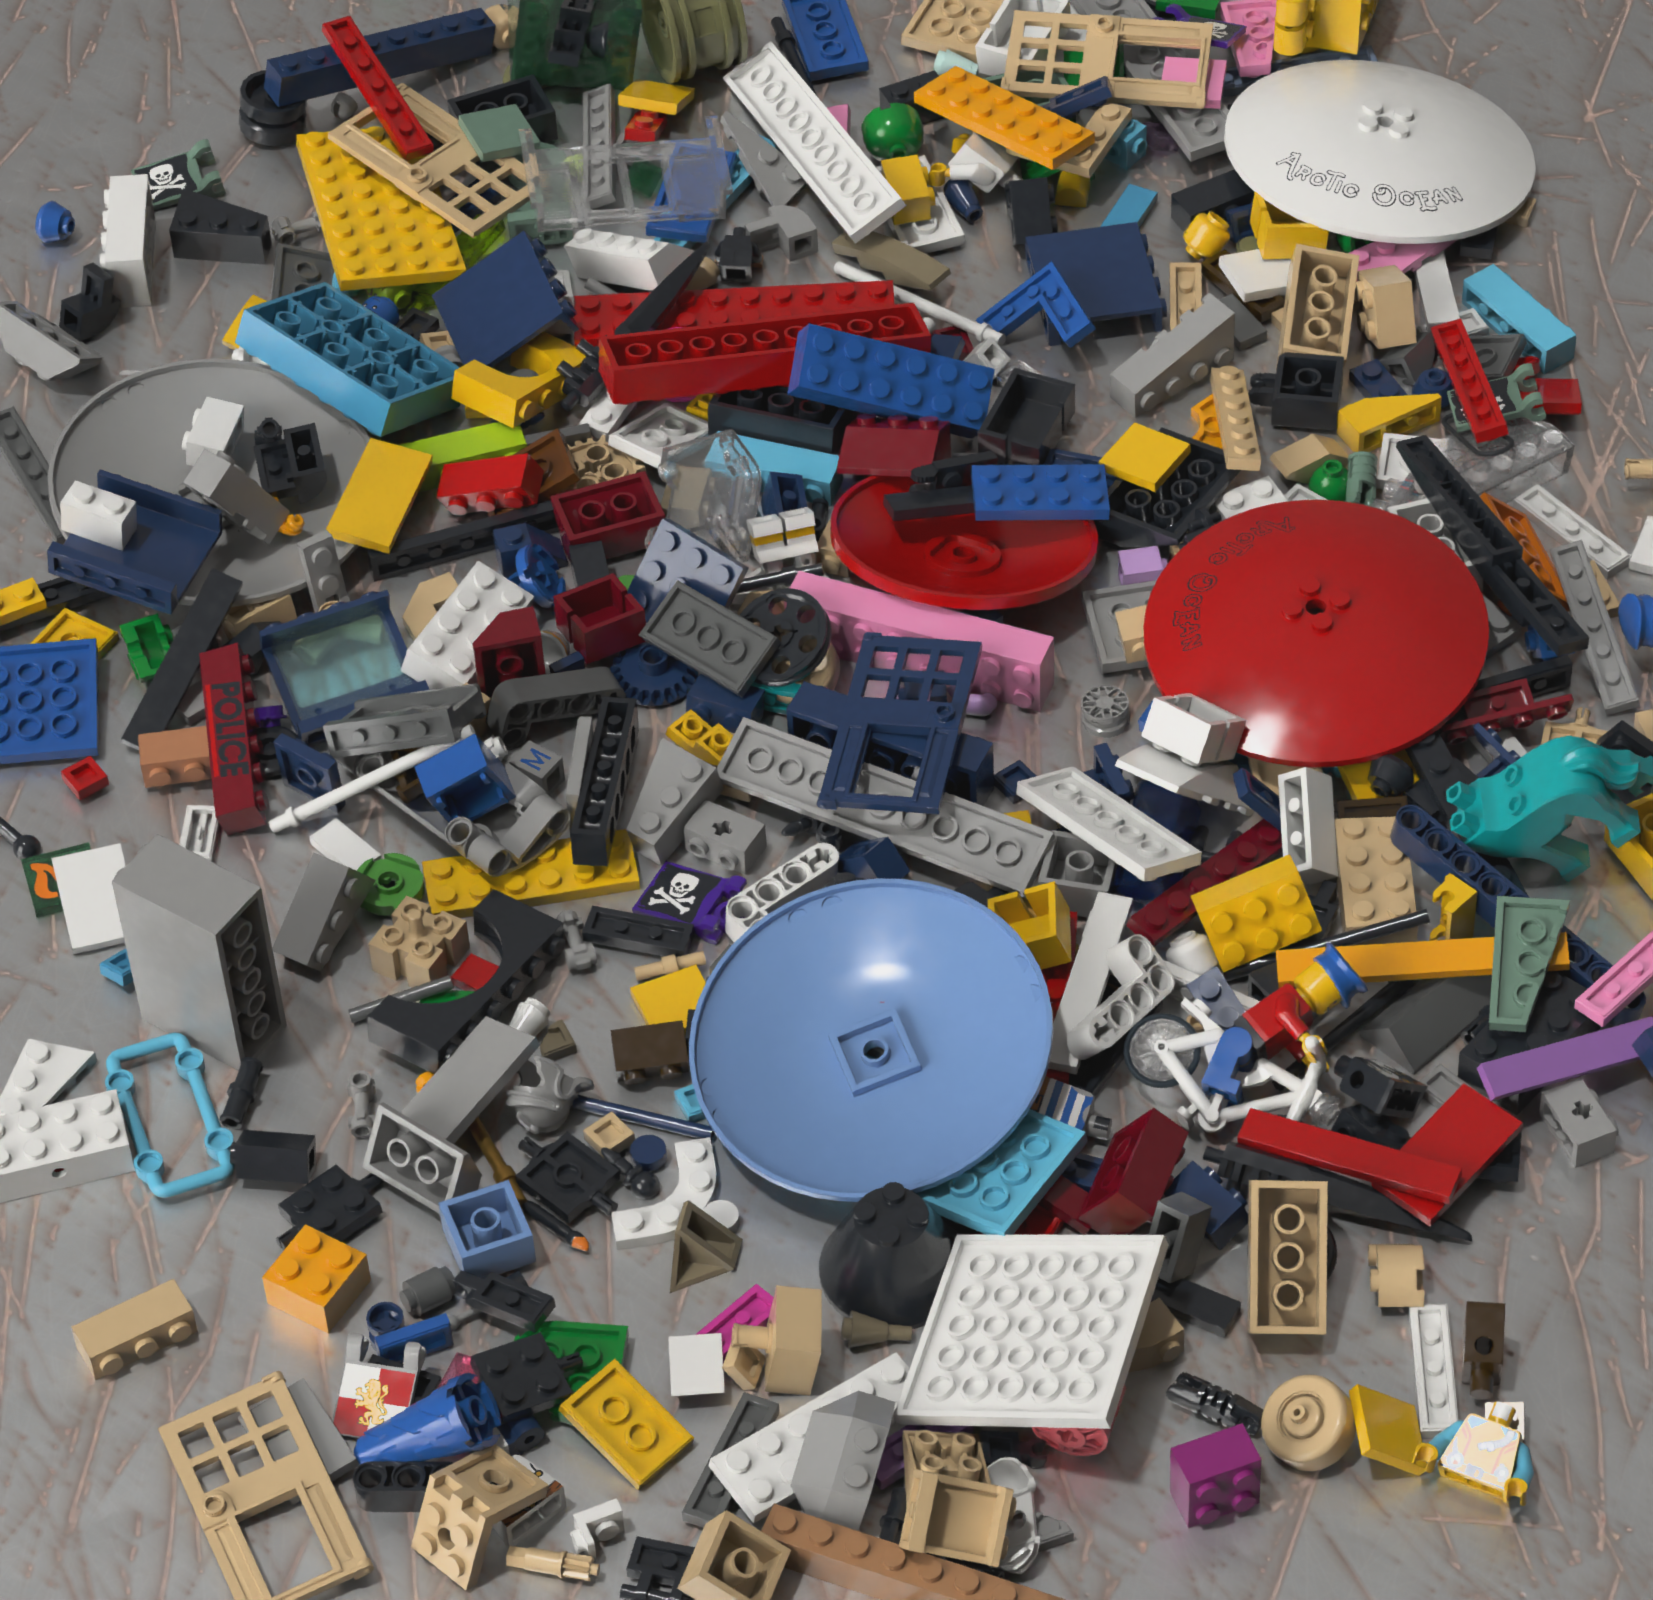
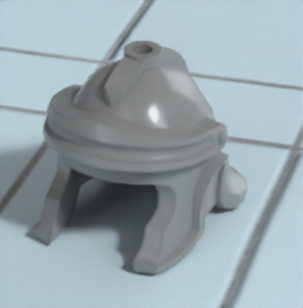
M535 1055L533 1060H535L537 1068L532 1062L527 1060L517 1071L521 1079L520 1085L513 1086V1090L506 1091V1096L508 1097L506 1105L515 1108L516 1118L526 1130L539 1134V1132H550L558 1129L567 1119L573 1101L578 1098L577 1093L593 1090L594 1083L586 1077L573 1079L563 1074L564 1069L556 1062Z

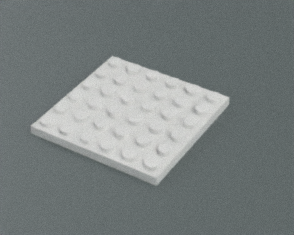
M956 1235L894 1412V1417L898 1424L1111 1429L1169 1246L1165 1236Z

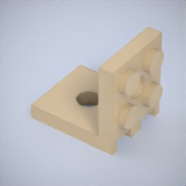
M496 1444L487 1449L476 1451L430 1475L411 1547L463 1589L468 1590L477 1585L492 1526L545 1498L549 1485ZM488 1482H494V1483H497L498 1485H493V1484H490V1483H488Z

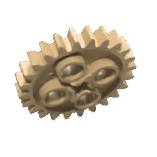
M602 435L598 441H594L592 436L587 438L585 443H582L580 440L575 441V446L571 447L568 445L580 481L560 493L642 471L646 472L644 462L609 446L605 435Z

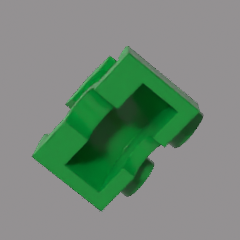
M158 613L119 625L121 636L129 653L127 656L130 665L140 684L153 680L170 648L169 644H172L174 640L169 625H162Z

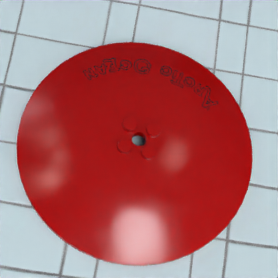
M1295 500L1253 508L1231 516L1200 533L1181 548L1158 577L1150 593L1143 626L1144 650L1147 664L1162 696L1171 695L1174 697V695L1191 693L1247 720L1236 750L1239 754L1268 763L1311 768L1339 767L1376 760L1383 755L1402 751L1437 731L1459 711L1477 686L1485 666L1489 642L1488 612L1481 590L1465 563L1450 547L1423 527L1401 516L1363 504L1335 500ZM1312 608H1320L1324 610V612L1313 615L1310 614L1308 610Z

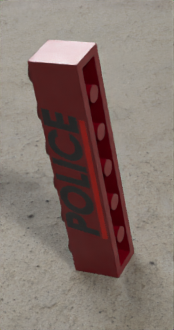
M238 642L199 653L215 817L227 835L266 825L265 810L269 809V800L262 786V783L266 782V773L259 758V755H262L264 751L256 729L261 726L259 714L254 707V701L258 700L255 684L251 680V674L255 673V667L250 654L245 655Z

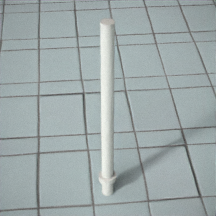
M838 261L834 266L835 273L855 282L883 281L841 261ZM893 285L895 300L901 303L914 302L919 311L975 335L976 339L980 342L991 336L999 346L1004 344L1006 336L993 330L990 324L985 322L982 324L977 323Z
M469 724L459 731L461 738L454 743L424 746L297 808L291 806L285 809V814L269 821L270 828L274 833H277L289 826L294 828L300 826L302 820L424 762L469 736L476 734L475 730Z

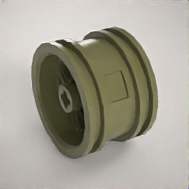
M637 0L640 23L648 50L659 74L667 83L678 82L680 78L683 80L693 78L696 70L715 65L721 70L730 68L731 64L736 66L746 61L748 36L741 0Z

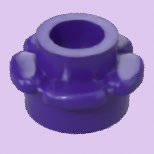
M283 705L256 708L261 727L281 726V719L287 718V715L283 714Z

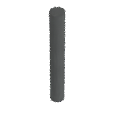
M447 975L392 994L391 996L405 1001L416 1002L454 989V983L451 976ZM386 997L349 1009L351 1021L355 1023L366 1019Z

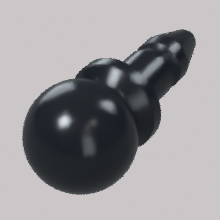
M801 814L800 819L789 823L782 830L781 834L783 836H796L803 832L814 834L823 822Z
M606 1147L601 1149L605 1160L619 1169L622 1176H626L623 1184L631 1186V1191L635 1197L648 1200L658 1194L660 1182L654 1173L643 1171V1167L640 1164L633 1168L630 1162L625 1158H621V1155L614 1150Z

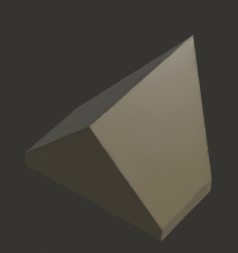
M689 1200L683 1203L675 1231L670 1293L734 1270L743 1240Z

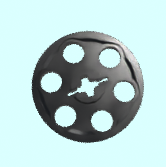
M791 588L770 591L753 600L739 615L751 623H760V628L776 636L778 639H780L781 633L785 632L786 634L782 636L781 644L754 682L758 684L780 687L798 682L819 666L829 649L832 636L830 619L820 603L804 591ZM780 601L787 602V607L782 613L772 614V608L776 603ZM815 610V616L811 621L807 623L800 622L801 615L805 611ZM811 639L817 640L814 650L808 653L802 652V647L806 641ZM790 661V667L785 673H775V668L780 662Z

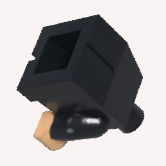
M735 227L733 235H725L724 240L719 243L714 253V262L719 266L721 281L735 282V280H738V282H752L753 267H763L764 257L757 244L751 241V236H746V229L743 227Z

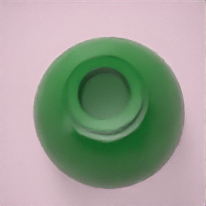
M1331 459L1325 461L1323 465L1313 472L1309 480L1308 489L1327 500L1346 501L1347 468L1338 460Z

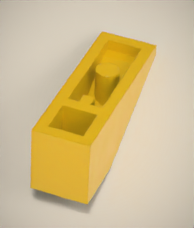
M1435 393L1364 398L1338 410L1336 433L1353 452H1371L1382 447L1384 433L1409 435L1440 421L1442 397Z

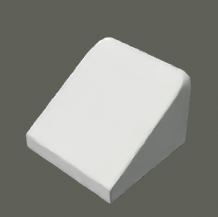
M990 336L978 344L963 361L994 368V379L1009 364L1011 359Z

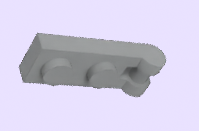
M325 530L298 542L297 546L314 612H318L320 607L326 603L325 599L334 596V601L350 602L333 536Z

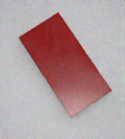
M1463 1083L1400 1149V1151L1462 1168V1176L1450 1204L1448 1205L1372 1182L1371 1187L1431 1227L1522 1131L1523 1122Z

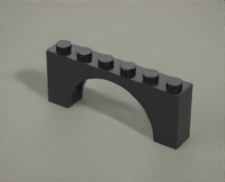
M493 889L473 909L474 935L487 942L501 960L495 975L477 991L448 1002L415 1003L388 995L367 1016L369 1042L435 1074L485 1016L497 1021L502 1011L512 1001L517 1000L521 996L523 989L533 979H537L542 974L545 966L553 958L561 955L565 947L563 922Z

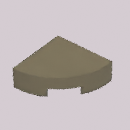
M562 1019L553 1023L548 1028V1032L540 1044L541 1057L555 1061L577 1052L576 1043Z

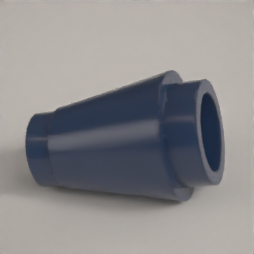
M948 180L943 187L947 201L968 222L978 220L982 216L983 210L972 183L969 180Z

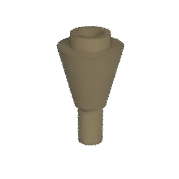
M851 1310L849 1318L843 1317L841 1339L848 1340V1348L886 1342L887 1340L911 1341L912 1326L889 1325L885 1321Z

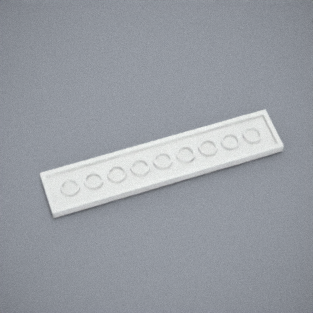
M772 41L722 77L855 244L906 206L902 198Z

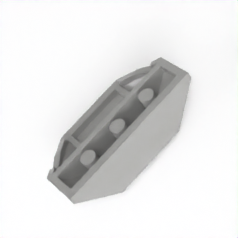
M18 301L0 302V336L4 350L15 357L18 364L30 367L36 371L39 378L46 381L70 378L101 363L102 357L98 352L83 342L78 341L41 315L31 312Z
M856 1391L812 1412L790 1485L803 1513L859 1531L889 1433L895 1407L894 1401L862 1391Z

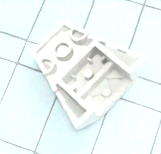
M1153 742L1140 746L1117 759L1116 767L1174 793L1199 801L1203 800L1215 806L1221 804L1228 810L1238 811L1247 816H1252L1254 810L1238 798L1232 775L1239 770L1238 765L1228 760L1219 761L1218 764L1203 763L1199 767L1191 766L1182 762L1181 756L1174 752L1168 753L1152 746Z

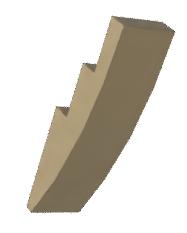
M846 231L831 242L835 254L857 257L860 268L883 272L885 280H893V284L931 291L951 274L947 266L899 240L874 231L856 244Z

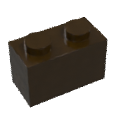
M682 1020L610 1030L617 1082L625 1081V1084L630 1085L645 1082L646 1078L661 1076V1079L669 1080L682 1076V1073L689 1072Z

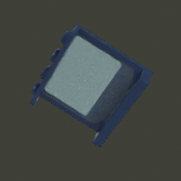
M388 590L368 592L359 599L347 603L337 602L326 610L316 613L307 612L295 620L283 624L280 622L273 623L264 630L259 631L260 648L294 731L309 747L325 742L326 737L323 725L328 721L341 720L355 709L354 703L359 699L430 690L426 680L417 682L401 671L407 647L390 610Z

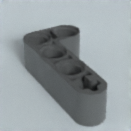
M594 667L509 679L500 683L495 688L487 713L486 723L495 738L499 736L507 750H513L520 747L526 741L531 723L599 713L603 697L626 698V694L611 670L607 667Z

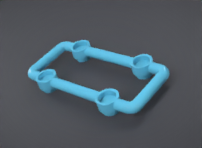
M176 1032L165 1034L117 1049L107 1057L106 1068L108 1075L105 1079L106 1090H117L120 1107L137 1152L134 1159L136 1175L139 1179L148 1183L154 1195L161 1198L172 1197L223 1181L233 1174L235 1164L230 1163V1149L234 1142L233 1134L228 1129L221 1128L202 1077V1073L205 1070L203 1054L198 1049L191 1047L185 1035ZM176 1047L178 1051L175 1056L177 1073L180 1077L189 1081L208 1132L204 1138L206 1152L211 1158L218 1161L220 1166L163 1183L161 1178L165 1171L163 1157L158 1151L151 1150L132 1097L136 1090L134 1077L131 1072L122 1069L120 1063Z

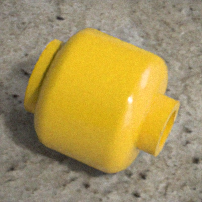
M1209 211L1208 214L1199 213L1183 233V239L1187 244L1186 251L1198 260L1202 257L1210 258L1221 252L1230 239V233L1227 230L1229 224L1214 212Z

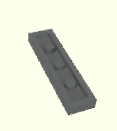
M744 1392L710 1458L775 1422L780 1413L779 1403ZM710 1459L682 1511L683 1521L703 1528L707 1522L726 1510L730 1511L735 1501L709 1468Z

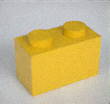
M918 154L881 160V174L906 204L903 209L892 217L893 224L898 225L931 219L930 206H935V195L933 187H927L929 185L928 170L926 166L921 167Z

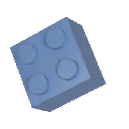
M509 1180L438 1203L442 1230L460 1271L462 1270L481 1278L482 1275H488L490 1272L501 1274L536 1262L533 1235Z

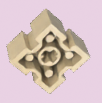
M407 895L391 914L393 925L386 926L383 924L368 943L372 970L395 981L401 975L405 976L408 980V986L411 988L447 976V964L456 967L470 949L466 920L445 911L433 915L430 905Z

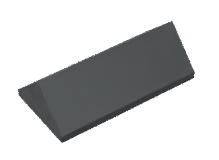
M1492 975L1421 979L1361 1029L1360 1036L1415 1075L1461 1036V1033L1477 1019L1479 1011L1484 1006L1490 1005Z

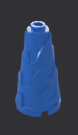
M465 1373L451 1378L447 1384L434 1390L429 1396L410 1405L404 1411L381 1424L365 1431V1435L360 1436L354 1447V1456L359 1465L371 1461H426L492 1447L500 1437V1434L493 1435V1428L501 1426V1418L491 1390L484 1381L477 1384L472 1382L471 1380L477 1376L475 1374Z

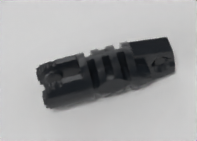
M1182 1372L1175 1380L1177 1383L1170 1385L1166 1391V1396L1171 1402L1196 1414L1202 1413V1416L1209 1419L1211 1417L1214 1422H1222L1223 1426L1230 1428L1243 1423L1247 1433L1256 1435L1261 1429L1262 1408L1238 1394L1232 1395V1392L1227 1389L1223 1391L1222 1387L1218 1385L1212 1386L1211 1382L1197 1376Z

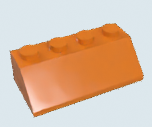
M1484 492L1480 498L1523 547V561L1567 612L1570 611L1555 567L1527 515ZM1499 599L1497 602L1499 608L1511 617L1512 614Z

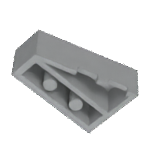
M204 449L183 483L206 505L222 510L223 519L270 544L279 527L290 513V510L258 486L255 480L247 476V472L236 465V461L222 451H218L215 455Z
M313 853L272 947L273 951L321 972L376 880L350 867Z

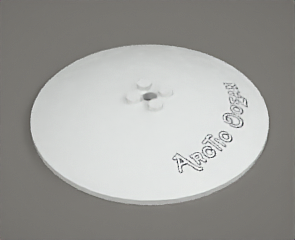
M1365 60L1320 61L1301 64L1274 72L1256 81L1238 96L1229 110L1224 130L1225 148L1234 169L1242 180L1254 192L1262 196L1264 200L1296 219L1318 226L1321 229L1375 242L1396 244L1439 243L1458 240L1488 231L1512 217L1524 205L1531 193L1535 179L1536 164L1531 144L1516 122L1501 108L1479 93L1442 76L1385 62Z

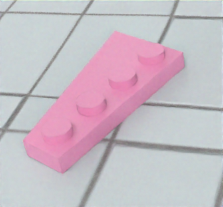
M1277 0L1220 2V15L1223 22L1247 26L1246 32L1230 46L1240 77L1256 78L1261 75L1271 74Z
M1457 240L1426 244H1396L1374 241L1349 252V254L1359 255L1358 271L1395 265L1405 274L1409 270L1412 272L1416 271L1422 266V261L1428 256L1435 257Z

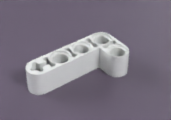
M827 843L815 844L732 897L726 905L725 932L728 937L735 943L750 927L767 914L796 898L826 886L827 882L838 874L839 853L837 849Z
M1135 934L1109 948L1107 951V965L1122 986L1069 1032L1067 1045L1070 1052L1076 1058L1086 1060L1112 1046L1174 989L1175 981L1171 970L1146 937Z

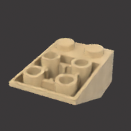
M903 1430L906 1508L914 1469L991 1484L978 1434Z

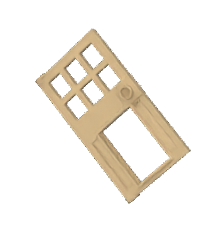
M1014 10L1001 88L1022 97L1053 98L1098 78L1108 76L1112 85V97L1109 98L1108 102L1204 109L1206 105L1205 88L1213 23L1124 18L1121 16L1099 14L1079 15ZM1025 26L1052 27L1051 36L1049 39L1024 37ZM1060 28L1087 30L1086 40L1059 39ZM1118 44L1200 49L1196 82L1114 77ZM1022 48L1048 49L1047 60L1020 59ZM1057 50L1084 52L1082 63L1055 62ZM1018 71L1045 72L1044 82H1017ZM1053 73L1080 74L1079 85L1052 84Z
M400 83L396 87L425 132L444 144L425 158L411 165L361 131V127L377 118L370 106L328 132L329 140L472 238H475L505 218L507 213L514 212L536 196L541 197L552 187L550 181L513 156L492 160L501 167L491 174L476 165L475 163L480 158L460 128L458 119L404 83ZM465 170L480 181L468 188L453 177ZM513 174L527 185L515 191L501 182V180ZM444 184L459 195L446 202L432 191ZM492 188L506 199L497 205H493L481 197L480 194ZM470 202L485 213L473 220L458 209Z
M276 1371L262 1377V1381L158 1428L234 1600H307L352 1578L357 1580L374 1570V1566L370 1558L366 1556L285 1384L286 1380L281 1371ZM274 1396L283 1417L262 1427H257L249 1406ZM240 1412L249 1432L223 1443L214 1422L233 1413ZM205 1427L214 1448L189 1459L180 1438ZM289 1429L299 1450L273 1461L264 1440ZM255 1445L264 1466L239 1477L230 1459V1455ZM221 1461L230 1482L204 1493L195 1471ZM299 1495L333 1569L271 1597L238 1523Z

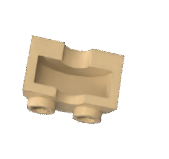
M1368 1244V1266H1375V1269H1370V1292H1377L1378 1307H1424L1422 1270H1424L1422 1245Z

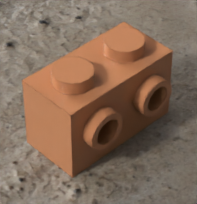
M206 726L138 735L140 766L145 788L212 779Z

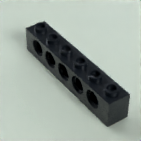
M602 698L570 831L574 865L608 866L639 732L636 698Z

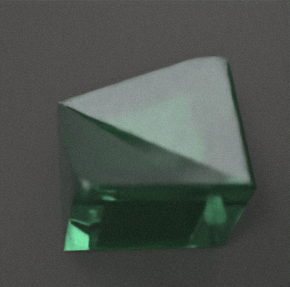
M636 156L620 186L651 198L664 170Z

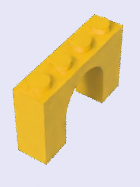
M543 331L513 352L510 361L511 366L518 369L533 370L538 376H511L477 360H472L454 371L451 399L511 428H515L567 396L562 392L566 378L556 369L563 360L572 367L579 368L586 356L579 352L576 346Z

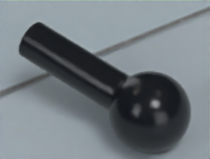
M0 817V835L13 845L15 856L23 861L35 859L41 852L39 840L32 835L20 834Z

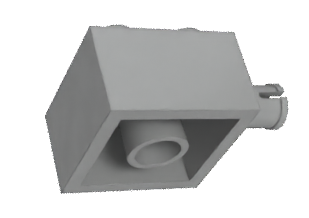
M1052 830L1051 832H1054L1055 840L1045 854L1038 885L1055 881L1070 907V911L1077 912V916L1088 917L1093 909L1098 891L1109 894L1115 893L1121 866L1073 833Z

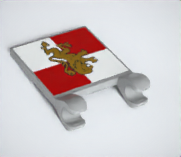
M350 1333L348 1335L346 1360L332 1419L333 1424L342 1437L358 1439L360 1436L365 1435V1431L390 1419L413 1404L419 1373L426 1357L427 1351L425 1347L417 1342H408L404 1350L403 1368L363 1362L368 1350L369 1340L359 1333Z

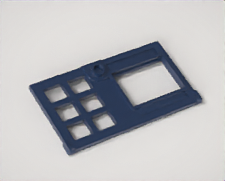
M866 632L864 634L823 785L818 796L817 806L819 808L837 810V807L927 814L940 813L982 651V642L882 636V633ZM877 651L898 653L893 669L872 668ZM910 653L930 655L927 670H904L908 655ZM941 656L963 657L960 672H937ZM868 680L890 681L886 697H864ZM901 682L923 683L919 700L897 699ZM934 684L956 686L952 702L930 701ZM872 732L928 736L912 797L856 793Z

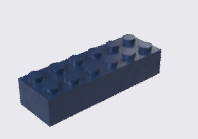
M804 681L786 709L788 734L832 750L847 695ZM872 732L864 762L911 779L915 767L921 765L928 736ZM961 732L949 775L950 781L945 792L982 806L985 805L994 790L992 742Z

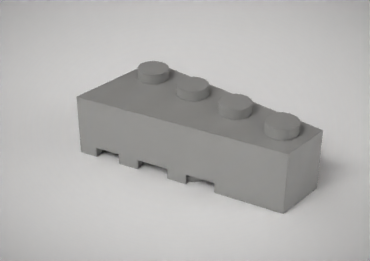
M1210 292L1201 299L1203 303L1201 307L1194 312L1188 309L1179 317L1181 323L1169 333L1163 330L1155 336V340L1147 351L1142 348L1110 373V398L1134 418L1153 409L1157 404L1169 397L1177 395L1181 390L1196 381L1202 380L1211 373V368L1226 366L1230 361L1234 360L1235 312Z

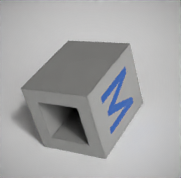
M530 740L520 750L515 751L509 760L512 766L536 782L549 796L565 780L563 757Z

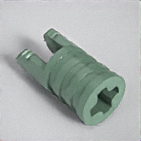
M1359 451L1348 456L1346 502L1358 504L1360 501V504L1375 508L1378 463L1376 455L1370 452Z

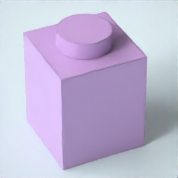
M1158 546L1118 551V577L1121 585L1158 579L1168 564L1166 558L1161 559Z

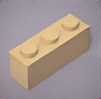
M174 1279L71 1326L77 1350L95 1380L105 1375L114 1374L122 1367L141 1358L150 1357L156 1351L175 1342H181L198 1332L193 1309Z

